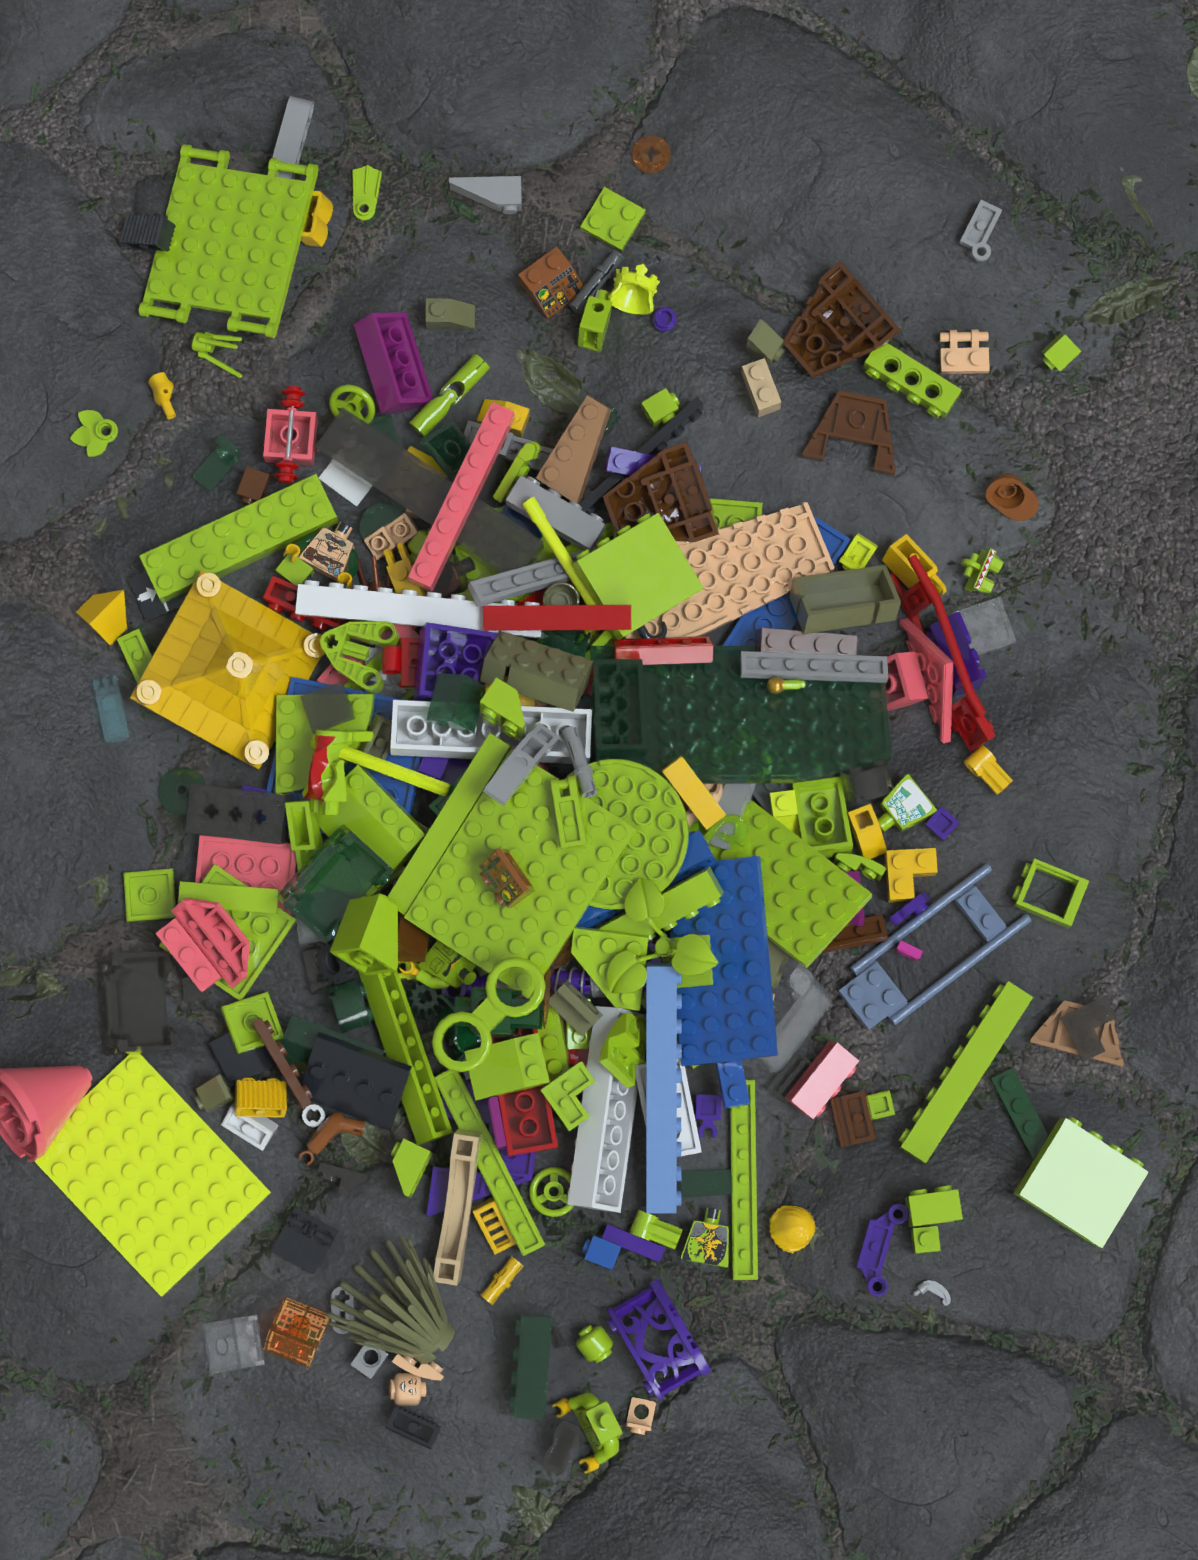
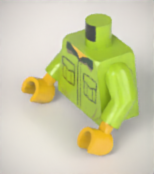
M439 940L436 941L427 953L426 961L419 963L420 970L416 968L413 962H408L411 964L409 971H404L399 967L403 974H413L416 976V980L432 989H446L450 985L459 988L462 983L470 985L476 979V974L472 971L476 964Z
M584 1393L569 1400L562 1398L552 1405V1407L558 1406L561 1409V1412L556 1415L558 1418L570 1412L571 1409L574 1411L595 1455L580 1460L579 1464L585 1462L588 1464V1470L584 1473L587 1474L597 1470L599 1463H604L618 1453L619 1438L623 1433L606 1400H600L592 1393Z

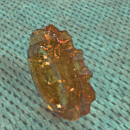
M655 135L644 136L634 146V163L644 172H659L670 161V147L663 138L656 137ZM651 145L654 146L655 152L659 153L654 155L652 162H650L649 155L645 154V152L650 150Z

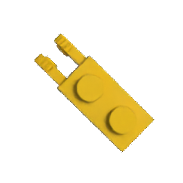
M907 534L889 547L882 561L908 589L920 581L907 560L916 554L939 595L947 592V587L936 575L938 572L936 564Z
M403 542L397 544L402 558L398 562L395 561L393 552L389 548L385 549L383 552L388 563L386 568L396 594H402V590L417 591V596H427V590L409 582L408 576L415 561L410 558Z

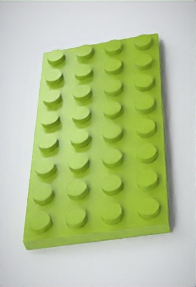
M725 779L722 781L723 788L726 783ZM750 800L749 804H746L740 826L736 827L730 849L726 850L708 844L716 861L760 856L767 937L806 969L872 898L870 891L752 800ZM699 820L689 827V832L700 830L704 838L706 837L708 829L706 830Z

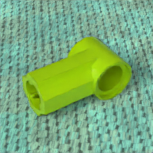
M638 1210L629 1233L647 1241H655L675 1250L682 1229L660 1221L656 1216Z

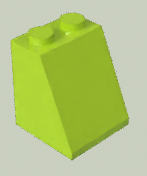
M383 894L350 899L330 953L365 975L396 971L398 968V906L390 902L389 897Z

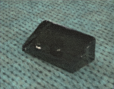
M499 457L496 458L476 500L477 503L494 509L497 500L493 496L511 466L510 463Z

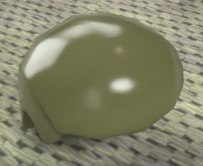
M566 582L553 583L544 592L543 605H579L580 595L571 584Z

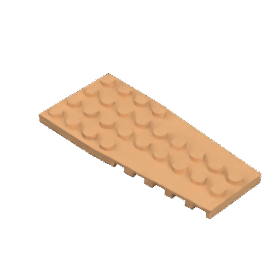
M804 502L796 507L781 509L779 512L766 516H758L756 519L743 523H735L733 526L718 529V535L697 542L676 541L704 589L645 624L648 632L653 636L660 634L662 629L661 622L664 621L667 626L665 638L700 637L789 593L794 578L832 572L834 570L833 562L808 503ZM637 630L625 636L626 639L641 638Z

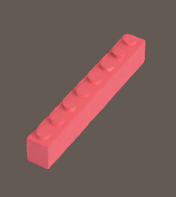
M494 402L491 403L408 576L410 583L429 592L433 591L514 423V411Z

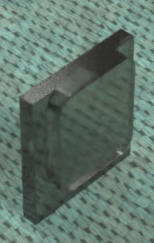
M342 681L301 696L313 734L316 733V729H329L355 719L353 708Z

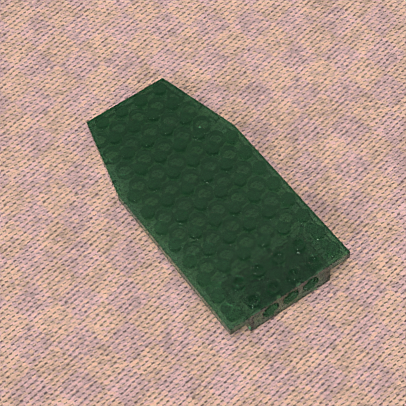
M590 646V660L593 661L591 688L595 762L608 759L633 761L652 769L671 784L661 770L681 755L703 784L797 783L890 761L891 747L885 683L804 680V688L783 690L778 694H774L767 688L769 679L740 678L741 651L756 652L757 646H713V661L710 663L643 665L642 659H614L613 646Z

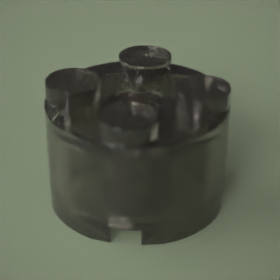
M874 754L863 757L862 762L854 763V761L840 764L841 770L839 772L846 801L857 802L856 797H863L864 801L887 795L889 789L894 790L888 761L885 757L877 758V755Z

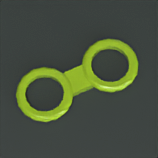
M519 957L502 960L493 967L487 977L485 987L487 998L472 1013L463 1011L452 1013L439 1022L434 1030L432 1046L440 1064L452 1071L466 1072L474 1070L483 1064L490 1054L492 1045L490 1032L506 1016L521 1017L537 1009L544 998L546 986L544 976L536 964L528 959ZM515 967L528 971L533 977L535 984L534 994L531 999L518 1007L507 1006L502 1003L496 991L497 980L501 974ZM466 1022L474 1025L481 1036L480 1050L470 1060L454 1061L444 1051L443 1037L447 1029L453 1024Z

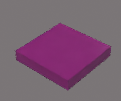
M491 1097L488 1099L496 1147L499 1150L507 1149L498 1097Z

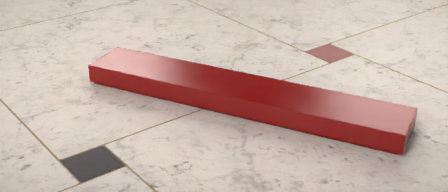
M632 605L483 606V631L632 630Z

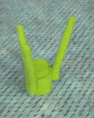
M196 332L192 342V350L198 352V357L212 362L238 378H242L241 373L208 355V352L212 353L215 346L231 349L238 348L236 344L218 340L240 342L242 337Z

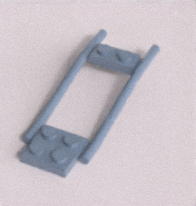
M985 863L888 937V940L880 943L850 966V970L857 977L841 988L838 994L867 1031L887 1016L894 1026L1032 921L1029 915L1025 913L1010 926L1006 927V924L978 888L974 886L976 882L992 871L989 864ZM955 900L957 906L987 943L908 1003L907 999L875 960L947 904Z

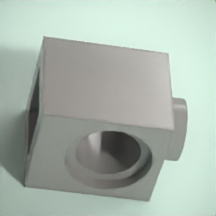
M363 1346L350 1365L370 1379H373L389 1356V1353L384 1350ZM369 1350H375L378 1353V1361L373 1365L365 1361V1354Z

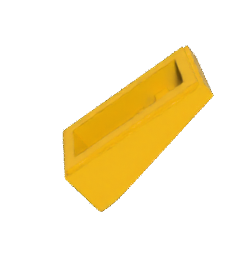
M494 1197L472 1207V1212L494 1255L517 1244ZM493 1207V1211L487 1213L484 1216H481V1213ZM496 1216L498 1217L499 1220L487 1226L485 1225L484 1222ZM500 1226L503 1227L502 1230L490 1235V1231ZM507 1234V1239L497 1244L494 1243V1240Z

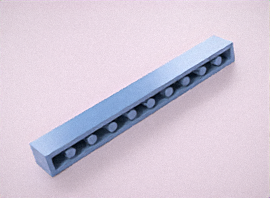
M646 962V1213H676V1206H681V1191H677V1181H681V1166H677V1157H681V1142H677V1132H681V1117H677V1108H681L682 1099L681 1093H677V1083L682 1081L681 1068H677V1059L682 1057L681 1043H677V1034L682 1033V1020L677 1019V1009H682V995L677 994V984H682V975L675 971L672 962Z

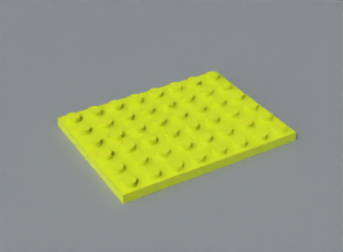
M136 1049L81 1100L46 1153L41 1158L35 1160V1163L161 1297L271 1194L270 1190Z

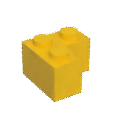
M936 848L886 851L884 856L885 867L887 868L888 903L912 901L915 898L913 877L935 876L937 874Z

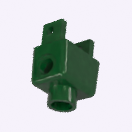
M474 988L471 991V997L456 996L454 1013L461 1011L472 1013L487 998L486 989ZM496 988L497 996L507 1006H522L530 1000L517 999V997L522 995V991ZM539 1004L533 1013L516 1018L506 1016L490 1032L491 1037L515 1038V1029L542 1030L543 1004ZM459 1022L454 1024L455 1027H469L474 1035L481 1037L477 1028L471 1023Z

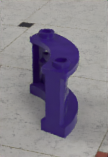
M656 1279L649 1283L651 1287L614 1309L611 1307L607 1309L611 1317L607 1321L614 1333L620 1332L647 1379L643 1382L650 1395L655 1393L660 1401L664 1399L663 1395L702 1373L705 1376L712 1370L659 1279ZM655 1297H657V1298L648 1306V1308L646 1309V1311H644V1310L640 1307V1306H642L643 1304L647 1303L648 1301H650V1300L654 1299ZM637 1309L642 1315L641 1320L630 1316L633 1320V1325L631 1327L625 1326L621 1317ZM654 1314L656 1319H658L659 1314H664L666 1322L661 1325L656 1323L651 1317ZM648 1323L660 1330L676 1328L678 1333L671 1338L668 1344L669 1358L654 1355L643 1349ZM626 1333H636L635 1348ZM676 1343H680L684 1347L682 1352L676 1351L679 1358H674L673 1346ZM641 1358L654 1363L649 1372ZM694 1363L693 1365L678 1373L677 1366H684ZM666 1366H672L674 1376L658 1384L655 1379V1373L662 1371L665 1377L667 1375Z

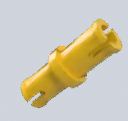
M511 1256L500 1272L494 1274V1279L480 1296L493 1305L500 1294L511 1286V1281L524 1266Z

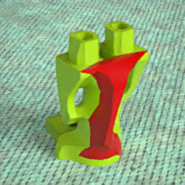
M316 729V749L312 755L308 782L302 792L303 798L310 799V812L324 815H339V802H346L348 796L345 783L344 760H338L339 753L344 747L353 742H371L373 738L372 731Z

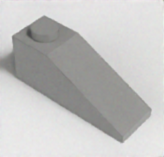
M521 176L449 178L450 190L498 212L503 211L504 214H516L517 211H522Z

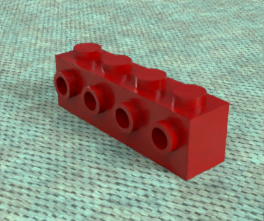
M272 576L263 597L265 603L268 604L267 608L277 613H281L282 610L290 613L289 617L299 622L304 620L312 622L314 628L324 632L326 629L331 630L348 622H363L295 614L298 586L275 576Z

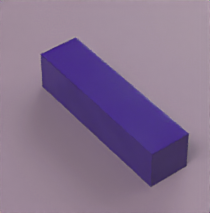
M608 1224L602 1239L659 1263L665 1247Z

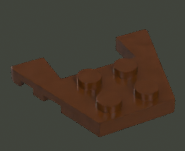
M839 390L811 440L805 447L802 457L823 461L828 438L874 446L878 449L873 472L894 476L896 468L891 442L887 400Z

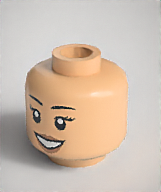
M397 1373L394 1379H390V1399H394L395 1404L399 1406H416L420 1403L421 1397H426V1382H421V1377L412 1373Z

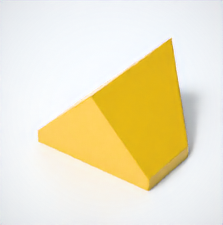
M124 590L92 595L76 611L110 646L127 630Z

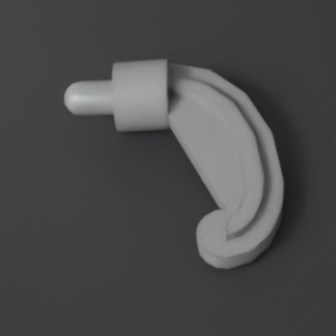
M931 1280L922 1282L917 1286V1290L913 1292V1295L917 1296L920 1293L923 1295L929 1290L943 1298L942 1303L945 1306L949 1305L951 1301L948 1291L941 1284Z

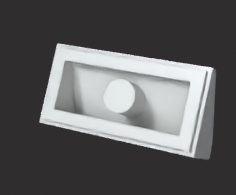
M235 1102L231 1105L221 1124L261 1151L265 1149L278 1128V1124L267 1117H235Z

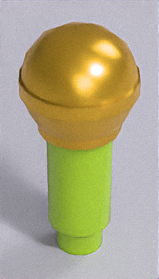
M773 677L767 683L768 690L774 694H778L783 690L805 687L804 680L800 681L799 679L783 680Z

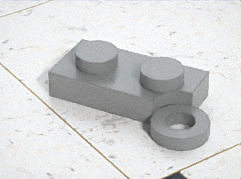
M980 200L959 243L971 249L973 258L979 262L988 260L991 255V248L987 241L1002 213V209L983 200ZM979 248L985 249L986 254L984 256L978 255L977 250Z

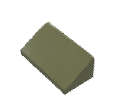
M376 713L367 730L373 732L372 741L362 742L358 750L386 760L391 747L392 720Z

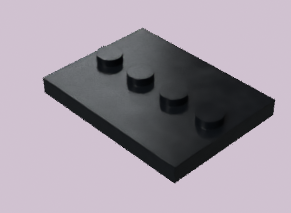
M318 1032L301 1086L306 1084L313 1096L309 1100L391 1130L412 1066Z

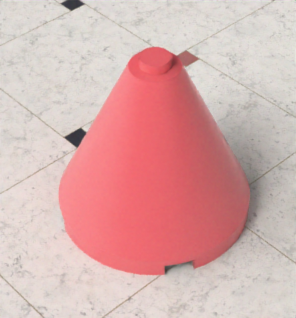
M80 1065L0 1068V1136L18 1157L22 1158L27 1155L30 1157L27 1161L34 1162L46 1153L91 1087L92 1075L90 1071Z

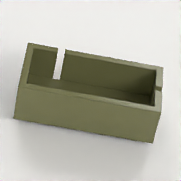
M886 565L797 577L793 579L789 595L795 613H798L797 618L803 634L871 624L872 620L875 623L895 621L901 604Z
M500 631L484 658L480 681L491 685L497 677L504 682L507 666L510 667L507 684L516 689L518 694L574 712L589 684L593 661L561 651L558 648H552L533 640H527L511 633Z

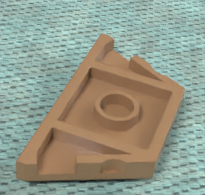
M1066 1000L1058 1006L1029 1041L1032 1044L1118 1067H1123L1124 1064L1120 1053L1118 1035L1115 1031L1113 1013Z

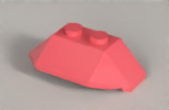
M185 898L171 910L232 989L247 977L250 941L219 902Z

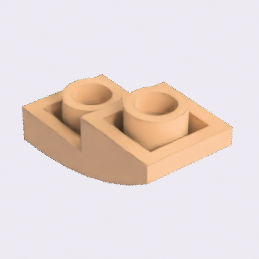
M404 513L386 527L382 526L364 541L372 554L376 556V560H380L385 557L383 552L385 549L389 548L392 552L397 550L398 543L403 542L406 544L413 539L419 529L409 514Z
M397 1354L392 1361L407 1372L422 1378L441 1381L445 1377L441 1374L443 1368L434 1361H431L429 1364H421L419 1368L415 1366L417 1361L412 1357Z

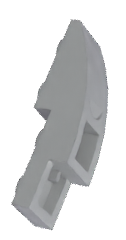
M539 723L514 749L489 781L483 792L504 806L527 780L532 770L554 747L560 737Z

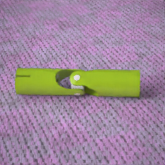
M474 354L443 386L439 393L441 395L430 400L409 422V425L420 436L425 438L446 416L450 405L457 404L490 369L489 365L480 356ZM454 382L458 383L461 387L459 396H457L456 391L449 388Z

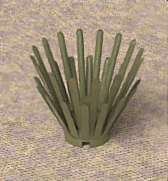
M400 1235L399 1241L408 1258L405 1263L391 1240L387 1239L386 1245L399 1265L398 1270L406 1284L400 1276L396 1277L376 1250L370 1251L371 1257L387 1276L383 1279V1283L400 1303L358 1264L354 1266V1270L381 1296L369 1293L368 1297H366L346 1282H341L340 1287L373 1311L369 1309L356 1310L337 1299L330 1300L332 1305L387 1334L333 1313H326V1316L351 1328L335 1322H328L327 1324L356 1334L349 1336L350 1339L356 1340L354 1342L356 1344L412 1357L420 1364H427L437 1358L432 1354L438 1349L443 1352L448 1347L455 1335V1330L453 1329L454 1326L448 1321L430 1263H427L425 1257H423L422 1263L427 1274L426 1277L410 1238L408 1237L406 1243L403 1236Z

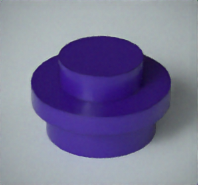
M663 307L655 311L653 325L656 329L667 332L676 325L677 318L673 310Z

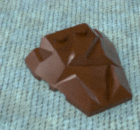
M839 261L821 277L818 282V289L813 297H809L807 300L806 309L801 317L798 316L783 344L808 373L815 378L883 347L901 330L842 262Z
M687 441L662 450L653 459L645 463L631 476L627 477L603 496L615 533L628 525L631 529L637 526V520L650 513L651 517L659 513L675 541L697 542L719 534L708 491L697 460L694 459Z

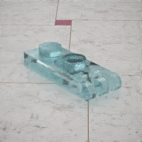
M112 675L113 685L109 686L108 678L103 677L104 687L100 688L98 679H94L93 686L105 743L109 744L130 739L117 675Z

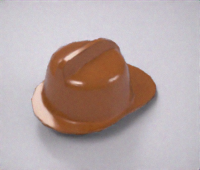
M996 474L994 481L987 487V501L1012 520H1028L1038 511L1039 502L1037 496L1014 474Z

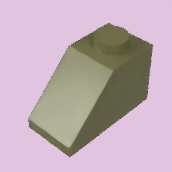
M426 298V327L429 330H475V305L450 298Z
M760 319L747 339L746 352L758 360L765 358L767 365L771 366L773 361L778 362L785 351L782 348L784 340L768 324Z
M221 1074L196 1088L198 1095L194 1096L201 1110L205 1108L208 1113L235 1100L225 1077Z

